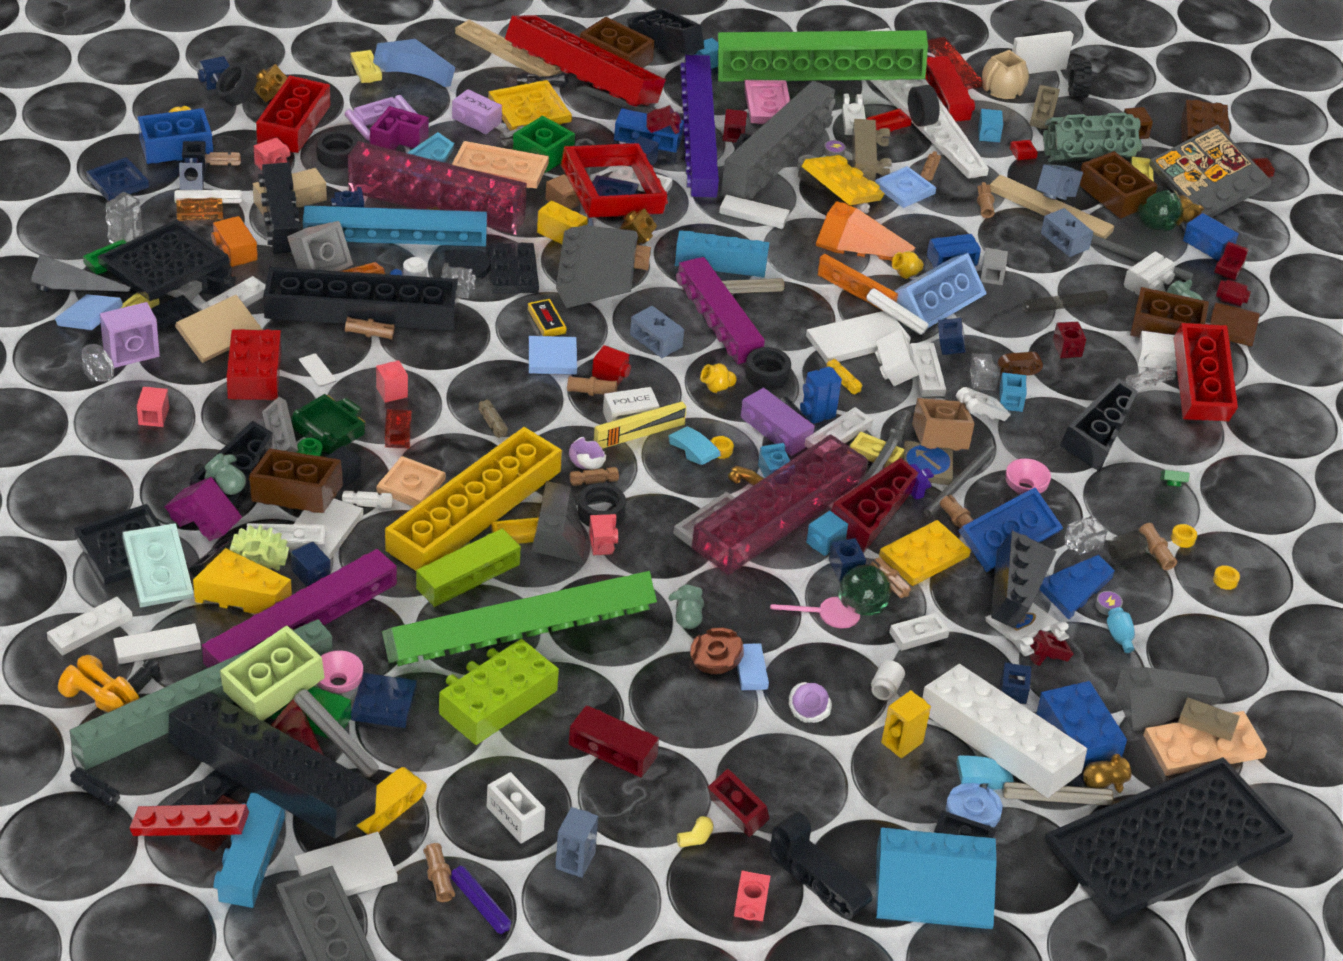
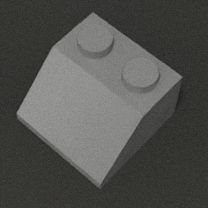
M340 221L305 228L287 237L298 269L341 271L353 265Z

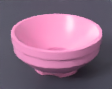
M1017 459L1007 466L1005 478L1009 487L1018 495H1021L1036 487L1039 493L1044 492L1050 484L1051 474L1044 464L1036 460ZM1026 483L1031 485L1032 488L1022 487L1019 484Z
M331 651L321 656L325 678L318 682L317 685L322 690L341 694L353 690L361 683L363 664L356 655L347 651ZM335 678H343L346 680V683L334 685L331 681Z

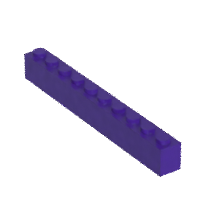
M685 54V61L680 64L681 99H683V136H685L686 188H690L691 197L717 198L719 177L710 55Z

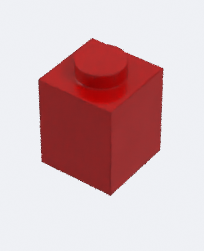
M603 345L593 358L592 377L606 381H617L618 386L623 378H627L630 374V354Z

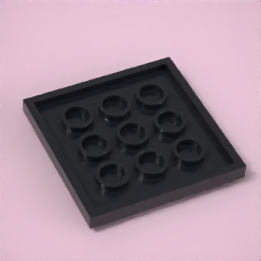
M177 219L98 256L101 266L149 301L159 299L162 295L177 290L181 286L193 280H198L202 276L219 270L222 266L230 263L228 254Z

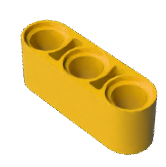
M401 767L377 785L375 814L356 826L367 835L375 832L379 833L422 798L427 784L407 768Z

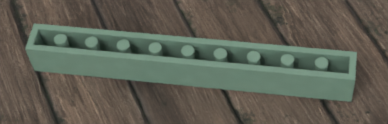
M319 619L293 630L320 656L333 651L332 635ZM248 651L70 729L72 753L82 767L88 770L167 734L169 713L204 694L211 692L231 704L235 703L223 691L220 670Z

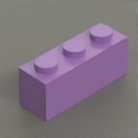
M762 388L742 401L741 418L773 443H784L785 451L790 456L806 448L804 446L805 439L814 433L815 426L768 390Z

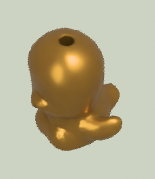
M1183 195L1174 198L1169 206L1171 213L1178 217L1177 226L1182 222L1189 223L1202 214L1201 211H1204L1203 206L1193 204L1188 197Z
M1114 754L1110 762L1099 761L1089 763L1083 772L1084 782L1089 788L1104 789L1114 784L1118 793H1122L1124 789L1123 784L1130 781L1132 776L1129 763L1125 758L1120 757L1119 754Z

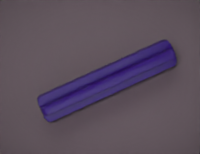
M462 865L453 869L451 879L496 932L503 934L505 931H508L511 928V920L470 872Z

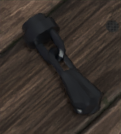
M527 72L517 74V86L529 84L528 78H534L533 82L530 83L546 79L552 86L563 88L569 82L565 73L541 77L536 74H527Z

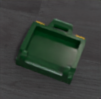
M323 394L300 409H296L292 417H290L293 429L305 438L319 440L322 443V450L328 455L365 434V421L359 418L362 408L348 398L336 402L329 395Z

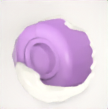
M580 437L569 448L571 461L576 467L583 470L599 469L606 461V455L596 441L587 442L584 437Z
M802 682L797 684L789 695L791 712L800 721L815 723L822 721L830 715L832 702L827 691L821 685Z

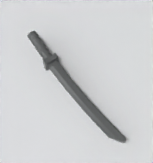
M586 85L576 88L579 92L611 102L628 110L648 114L656 109L654 106L650 109L639 105L637 107L631 106L622 98L613 97L609 93Z
M905 410L902 412L895 429L891 428L888 441L856 487L880 472L897 444L901 445L904 430L911 418L909 411Z

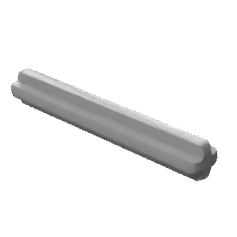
M306 689L296 694L294 701L366 777L373 776L378 771L379 765Z

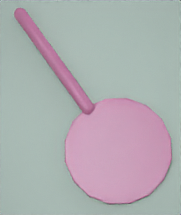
M844 597L828 598L820 607L770 605V608L773 610L820 613L821 619L826 624L840 629L854 626L860 620L861 615L859 606L854 601Z

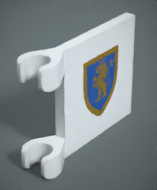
M1032 603L1028 612L1015 628L991 618V615L986 617V622L1016 644L1024 656L1034 653L1030 645L1034 643L1033 637L1036 636L1039 630L1046 632L1051 630L1058 641L1069 638V635L1065 632L1069 628L1068 624L1064 621H1057L1034 603Z

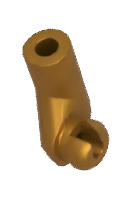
M735 466L731 468L732 471L728 474V478L734 483H739L741 478H743L759 490L766 484V479L755 471L744 467Z

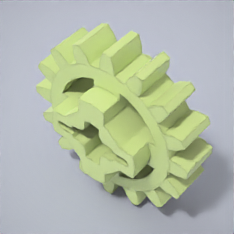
M249 525L247 531L241 528L238 534L233 535L230 550L270 570L273 568L279 571L280 565H285L289 547H286L287 540L281 539V533H272L273 528L270 527L268 530H263V526L259 525L258 529H254Z

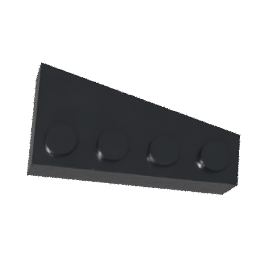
M664 7L627 18L628 27L653 39L654 47L686 55H694L699 50L705 49L701 25Z
M1117 378L1067 427L1060 446L1100 472L1138 391Z
M251 421L216 454L234 455L237 460L231 462V464L242 471L246 477L245 487L237 494L229 495L223 492L237 511L250 490L249 475L269 448H272L273 432L254 421ZM206 464L190 478V486L205 479Z
M1013 530L1010 532L997 550L991 618L1012 628L1016 627L1030 609L1057 551L1030 539L1026 535H1021Z

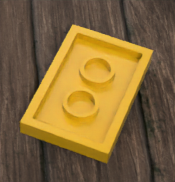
M936 520L881 548L879 557L891 568L896 569L900 576L911 586H914L968 558L971 549L942 523Z

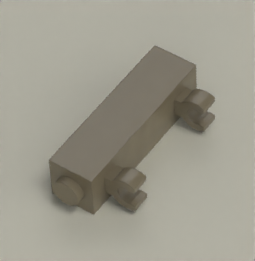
M854 119L852 131L853 168L861 170L866 179L875 182L876 173H879L881 176L890 174V169L884 167L892 166L891 159L884 158L878 161L876 143L881 146L889 145V139L882 137H890V129L882 128L876 130L875 120Z

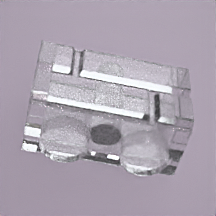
M122 192L115 199L106 203L107 215L105 218L108 224L107 237L110 243H115L122 239L129 242L143 235L139 199L126 192Z

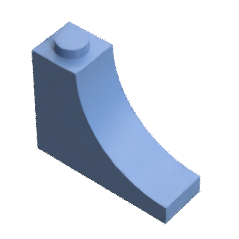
M410 39L377 43L373 63L385 72L411 73L433 80L443 87L451 86L455 67L418 40Z

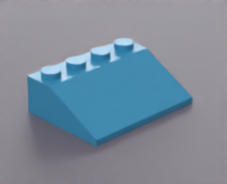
M881 828L877 845L876 918L993 929L996 882L995 838Z

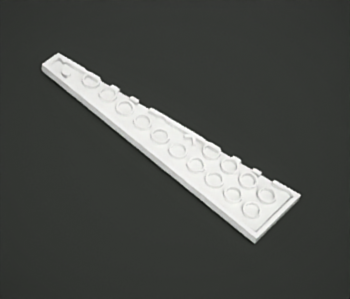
M885 28V29H877V30H870V31H891V30H890L889 28ZM925 79L870 80L898 109H901L909 117V90L912 87L929 85ZM938 98L940 106L938 121L932 125L916 127L967 178L987 176L989 168Z

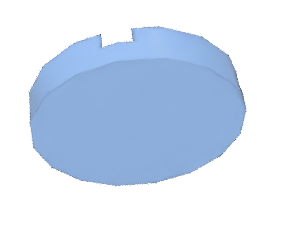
M977 783L960 784L952 789L947 798L946 812L991 827H995L1000 821L1003 805L1000 797L992 789L979 787L980 784Z

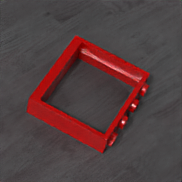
M639 143L564 146L561 166L588 218L626 216L631 211L638 212L642 209H645L648 214L664 213L665 205L668 204L667 191L664 190L660 178L655 174L653 166L650 165L646 153L643 152ZM631 165L646 194L599 196L585 167Z

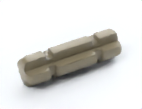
M487 399L480 401L478 409L489 427L493 430L494 435L497 438L505 437L508 434V428L502 422V418L491 401Z

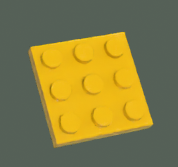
M548 80L488 91V99L502 105V120L510 131L517 129L518 126H526L542 115L559 125L572 122V114Z
M841 155L805 159L801 166L848 205L881 201L885 194L879 189L880 186L877 183L866 179L861 170L851 167L847 163V159Z

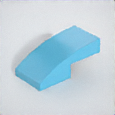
M688 426L668 435L670 444L685 450L686 459L703 465L721 456L720 451L710 440Z
M958 756L957 768L961 784H986V787L992 790L1003 789L1005 782H1014L1012 774L1001 767L994 759L979 756Z

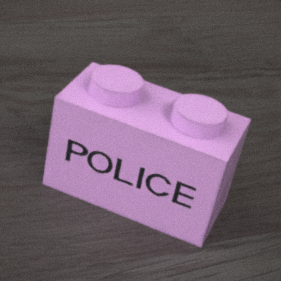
M468 89L452 100V119L487 134L502 123V105Z

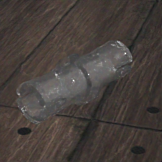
M1171 365L1158 369L1148 368L1144 372L1127 375L1126 383L1134 389L1143 386L1153 387L1157 383L1175 379V370Z

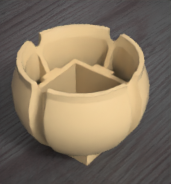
M1010 50L991 57L982 71L984 90H990V95L1002 99H1014L1017 94L1021 96L1029 81L1026 61Z

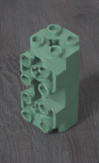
M1125 112L1108 113L1100 116L1077 114L1054 117L1046 120L1045 125H1049L1048 130L1043 132L1044 153L1046 156L1050 155L1051 157L1048 159L1049 163L1090 161L1113 151L1124 159H1131L1142 149V142L1139 139L1138 132L1140 120L1139 118H1134L1133 114H1126Z

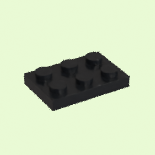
M534 243L488 244L493 294L539 293Z

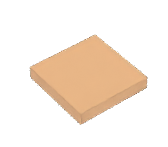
M401 456L377 485V493H390L393 499L415 507L440 487L446 479V473Z

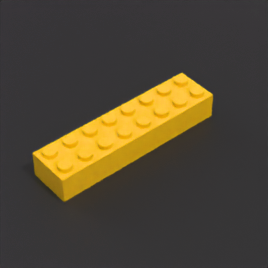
M526 427L521 428L386 527L385 551L416 571L422 566L428 565L460 549L489 527L491 522L497 521L543 486L546 481L560 473L562 450Z

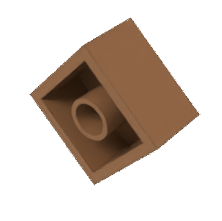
M917 398L912 425L921 446L929 449L943 447L959 451L960 449H969L974 421L966 409L965 403Z

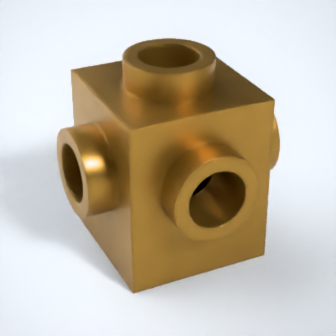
M274 64L267 70L262 69L256 75L257 82L254 90L267 102L274 98L288 77Z
M642 209L638 212L631 211L624 217L625 222L619 229L636 231L638 234V245L646 243L653 237L652 232L656 229L657 225L647 211Z

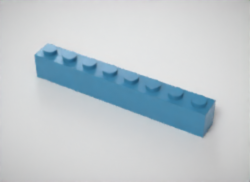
M304 206L303 229L340 221L346 242L486 247L487 212Z

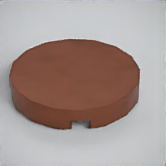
M712 628L707 630L706 634L698 635L691 644L690 654L695 667L702 672L721 674L732 670L741 662L744 656V646L741 638L733 630Z

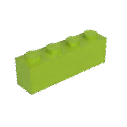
M502 528L417 569L416 589L436 607L520 565L521 546Z

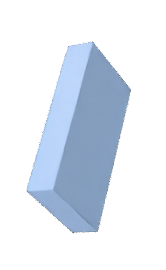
M761 643L743 644L744 656L737 665L741 690L768 689L769 682Z

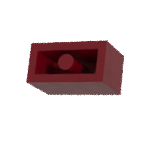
M726 769L707 787L711 801L749 838L770 819L767 806L729 769Z

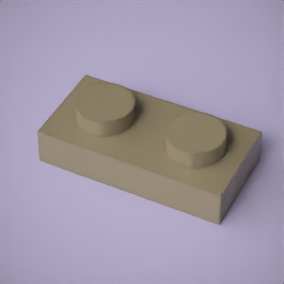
M1187 697L1178 723L1231 741L1240 716Z

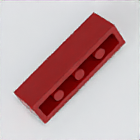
M948 56L927 57L925 80L934 88L938 98L955 121L971 120L972 112L975 110V102L971 99L961 76L955 70V65L952 64Z

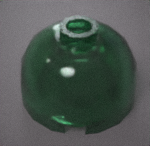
M1169 190L1158 192L1146 199L1147 204L1144 207L1142 204L1138 206L1137 212L1145 226L1158 231L1173 229L1183 213L1182 202L1175 190L1173 193H1170Z
M855 566L845 573L840 583L839 599L846 608H848V605L855 608V613L879 614L883 612L884 607L888 606L890 602V580L885 572L875 566Z

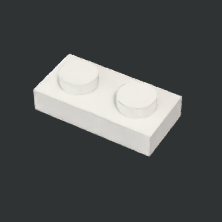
M936 612L891 625L889 633L902 651L948 638L949 629Z

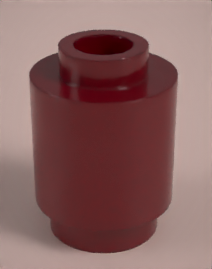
M1228 279L1227 281L1221 280L1216 297L1220 298L1222 302L1242 307L1243 303H1248L1251 291L1247 290L1248 285Z

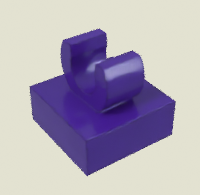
M916 463L911 464L910 466L919 472L911 495L915 500L924 498L925 490L932 486L928 479L934 477V474L929 468L920 470Z

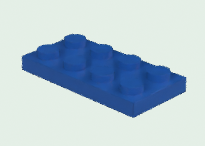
M1036 487L962 526L958 531L985 571L989 572L996 567L997 550L1012 530L1041 543L1059 533L1063 527Z

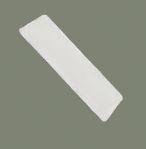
M317 354L299 359L318 386L336 381Z

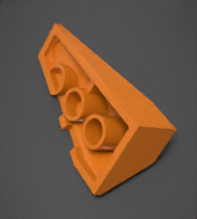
M838 201L835 202L827 213L816 242V246L835 253L844 254V250L858 252L857 256L865 257V254L877 255L879 259L890 261L898 252L915 251L913 245L859 209Z

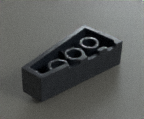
M290 162L262 164V173L258 174L259 187L264 188V193H261L262 207L266 206L267 212L263 213L264 224L269 226L270 231L266 232L267 245H272L273 254L291 253L292 250L287 237L301 231V222L299 221L298 207H296L295 191H293L294 186Z

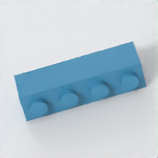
M680 230L676 247L675 266H679V262L705 257L714 271L765 278L769 242Z
M250 793L246 805L249 815L242 835H231L230 849L226 848L223 854L222 871H217L215 875L214 889H218V902L254 907L284 823L285 809L256 793Z

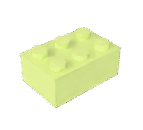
M285 626L220 670L223 691L245 712L257 717L261 721H264L291 702L299 691L308 690L325 678L322 657L288 626Z

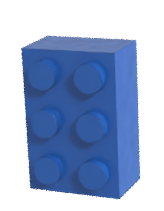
M204 108L137 117L139 140L147 164L182 160L183 141H206L207 154L213 152L212 132Z
M1090 681L1041 692L1036 715L1087 748L1082 771H1084L1089 763L1099 761L1110 762L1114 754H1119L1120 757L1123 756L1127 739Z

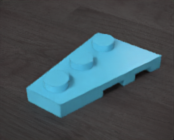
M437 132L397 159L394 168L425 190H428L452 153L454 143Z

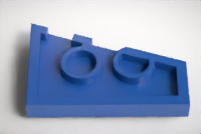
M1097 555L1045 577L1039 590L1070 620L1079 607L1082 608L1093 594L1100 591L1113 578L1115 570L1102 557Z

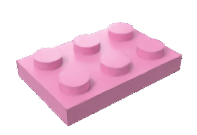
M745 80L744 82L750 123L765 124L790 101L786 80Z

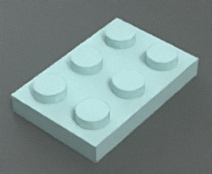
M176 523L123 532L122 538L140 607L193 598L194 592Z

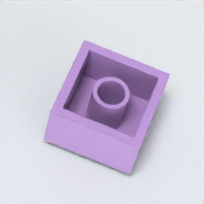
M147 302L100 313L103 350L112 368L160 356L157 319Z

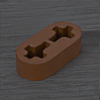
M1036 352L1008 353L998 359L997 366L1001 374L1010 373L1028 376L1039 373L1043 368V362Z

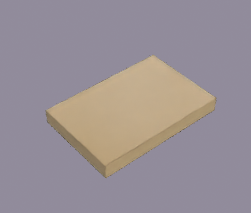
M237 295L176 322L175 325L202 363L230 350L232 329L263 330Z

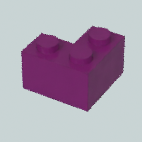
M389 106L370 128V150L390 156L399 144L414 149L429 138V117Z
M212 477L184 488L164 506L169 512L171 519L179 527L194 521L199 527L201 534L209 541L224 536L243 518Z

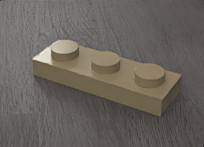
M1043 85L1039 86L1029 126H1034L1038 129H1048L1049 125H1045L1046 120L1054 116L1060 89Z

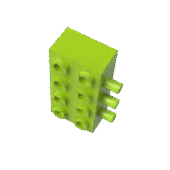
M522 638L500 653L495 648L489 649L487 657L490 659L480 666L474 661L469 662L466 666L469 673L458 679L453 674L449 675L446 678V683L449 686L439 692V714L475 745H478L557 691L559 668Z

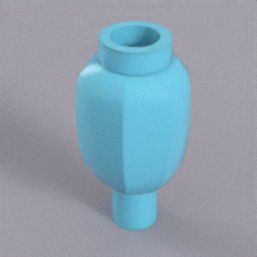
M1120 607L1113 608L1108 612L1107 626L1114 641L1122 645L1125 653H1131L1134 651L1132 641L1135 638L1131 616Z

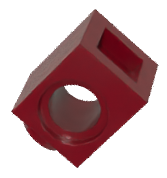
M1079 321L1056 323L1053 343L1060 358L1083 356L1086 337Z

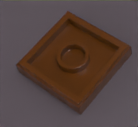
M1215 302L1210 325H1226L1228 327L1229 341L1253 346L1260 313Z

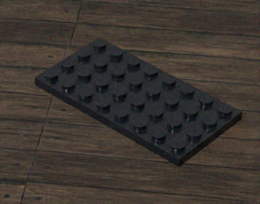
M1222 757L1046 833L1044 841L1111 922H1115L1289 843L1294 834L1229 762Z

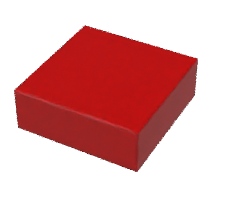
M1031 140L1010 142L1009 148L1016 160L1037 158L1038 151Z

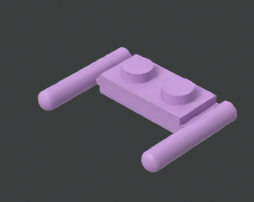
M397 95L395 99L390 97L354 108V111L349 109L345 112V116L362 136L369 141L370 130L366 126L373 125L389 106L416 114L417 112L401 95Z

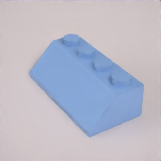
M968 253L951 258L894 290V292L898 293L897 303L927 322L928 328L936 324L938 320H943L987 294Z

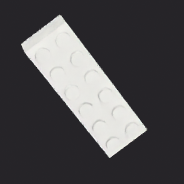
M958 664L924 687L923 699L931 706L929 717L988 758L994 759L998 765L1045 797H1050L1082 773L1087 753L1085 746L961 664Z

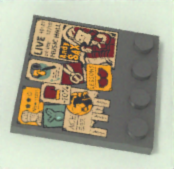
M1218 125L1150 159L1149 163L1152 169L1178 196H1186L1193 204L1203 206L1204 211L1201 212L1209 217H1213L1270 187L1272 182Z

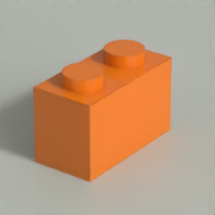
M239 216L213 223L212 242L220 250L228 254L231 267L257 260V242Z

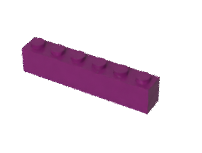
M705 257L679 262V270L676 274L678 285L683 287L688 299L693 301L698 313L702 314L708 327L712 328L718 341L722 342L728 355L732 356L737 364L745 363L749 353L764 347V338Z

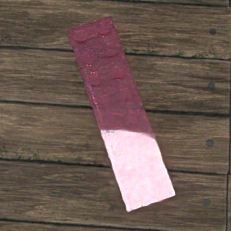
M360 141L357 142L348 155L349 191H357V187H361L363 196L418 210L487 212V227L512 234H517L525 220L527 183Z
M828 435L694 525L692 548L730 575L855 488L865 476L868 459L833 435Z

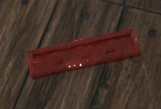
M945 37L927 40L928 49L935 57H949L968 90L982 87V79Z

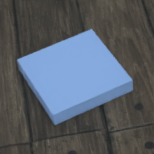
M908 166L875 180V183L880 186L879 189L902 208L932 196L936 192L935 186Z
M86 294L57 316L55 320L58 326L92 330L101 323L100 313L120 309L123 304L120 298Z
M529 336V373L577 374L576 337Z

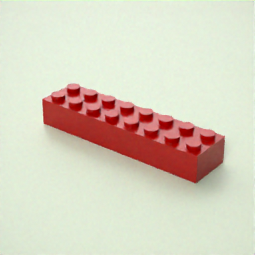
M536 15L511 16L505 40L511 42L513 47L525 49L529 55L541 57L545 63L557 65L561 71L577 75V79L585 82L589 81L593 83V87L600 90L605 89L609 91V95L623 98L631 106L637 107L639 104L649 106V104L659 102L666 79Z

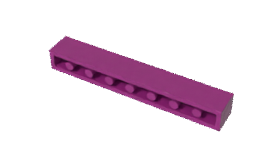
M378 549L363 555L354 562L341 567L334 573L319 579L312 585L299 590L292 596L277 602L270 608L255 614L250 619L237 626H233L228 631L202 644L203 664L209 668L248 651L285 626H288L293 631L317 619L323 625H326L397 585V566Z

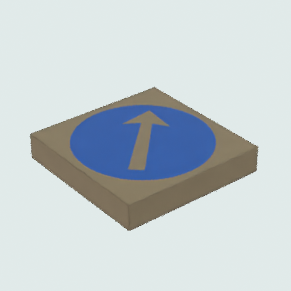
M904 441V461L909 465L916 463L920 470L929 468L934 474V477L928 479L930 483L949 485L952 482L953 449L943 447L929 449L921 446L920 442Z

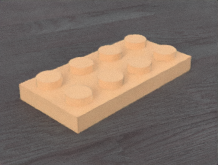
M464 141L451 165V173L537 189L549 164V156Z
M1244 711L1234 712V714L1240 717L1231 741L1181 723L1149 727L1144 732V737L1165 776L1189 772L1222 757L1229 764L1262 759L1265 758L1267 753L1265 746Z

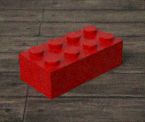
M289 75L256 122L257 144L278 138L283 144L288 146L290 152L299 153L330 107V84Z
M1181 323L1173 340L1183 419L1229 422L1237 410L1238 404L1228 327L1226 325Z

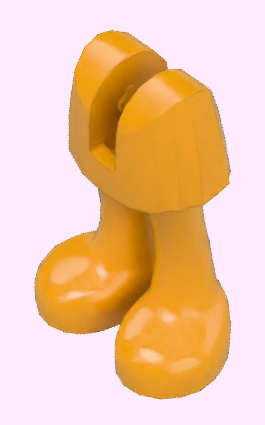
M93 655L80 657L77 662V668L69 665L62 673L58 682V691L63 696L74 697L82 690L95 700L96 707L107 713L139 699L138 694L125 678L119 676L113 679L103 671L101 661ZM94 681H98V682H99L101 685H103L104 687L101 688L100 686H98L97 684H95V683H93V682H94Z

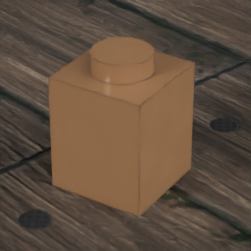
M563 174L546 182V200L548 202L552 200L569 209L579 206L580 201L566 175Z

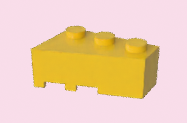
M227 548L193 579L195 602L203 603L206 600L219 603V607L228 608L229 605L242 607L243 611L248 613H261L277 602L292 596L291 579Z

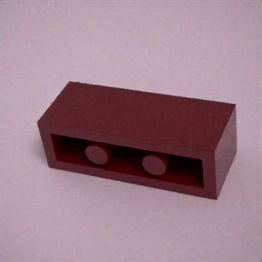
M586 705L570 726L569 745L642 778L658 756L659 737Z

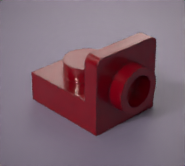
M1039 630L1033 638L1034 643L1030 645L1034 653L1029 656L1034 665L1040 666L1047 656L1051 659H1060L1068 662L1074 655L1066 640L1058 641L1054 634Z

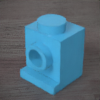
M1002 373L999 386L1000 403L1007 410L1023 412L1027 395L1026 375Z
M784 443L760 447L758 466L767 484L791 481L793 465L785 451Z

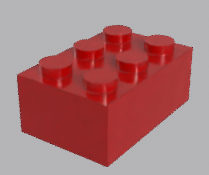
M231 330L227 369L228 399L276 400L278 398L281 330Z

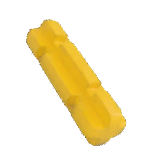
M832 359L827 362V367H832L841 377V384L852 394L861 392L862 383L842 366L839 361Z

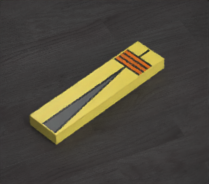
M682 401L595 426L594 441L603 449L685 425L686 405Z

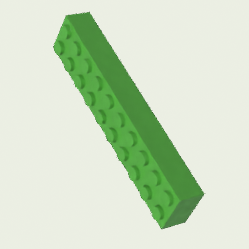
M926 31L718 33V81L925 79L928 52Z
M650 571L392 627L382 631L388 662L397 661V666H403L418 662L419 656H423L424 661L445 656V650H449V654L452 655L471 650L470 645L475 644V649L497 644L496 639L499 638L501 643L523 638L522 633H526V637L549 632L548 627H551L552 632L574 627L573 622L575 621L577 626L600 621L599 616H601L602 621L625 615L624 610H626L627 615L649 610V604L655 603L657 600Z

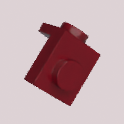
M671 105L655 109L647 114V128L650 133L667 126H671L675 134L680 132L681 117L677 111L674 112Z
M1228 242L1214 273L1236 280L1245 265L1249 251L1248 248Z

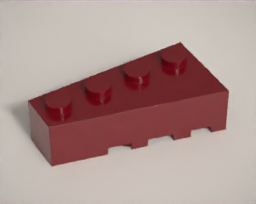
M901 457L833 503L831 512L848 524L846 539L856 538L863 554L914 488L919 472Z

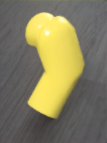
M699 817L692 831L677 833L678 846L687 847L704 844L713 831V821L709 817Z

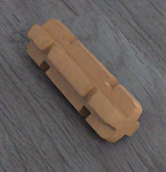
M936 151L929 154L921 173V177L928 182L933 180L941 160V155H938Z
M210 152V154H207V163L219 166H228V163H231V166H239L241 164V155L237 152H231V155H228V152Z
M616 467L606 468V470L603 468L583 470V473L574 471L570 473L569 478L573 486H579L582 483L586 485L605 483L606 480L614 482L619 480V472Z

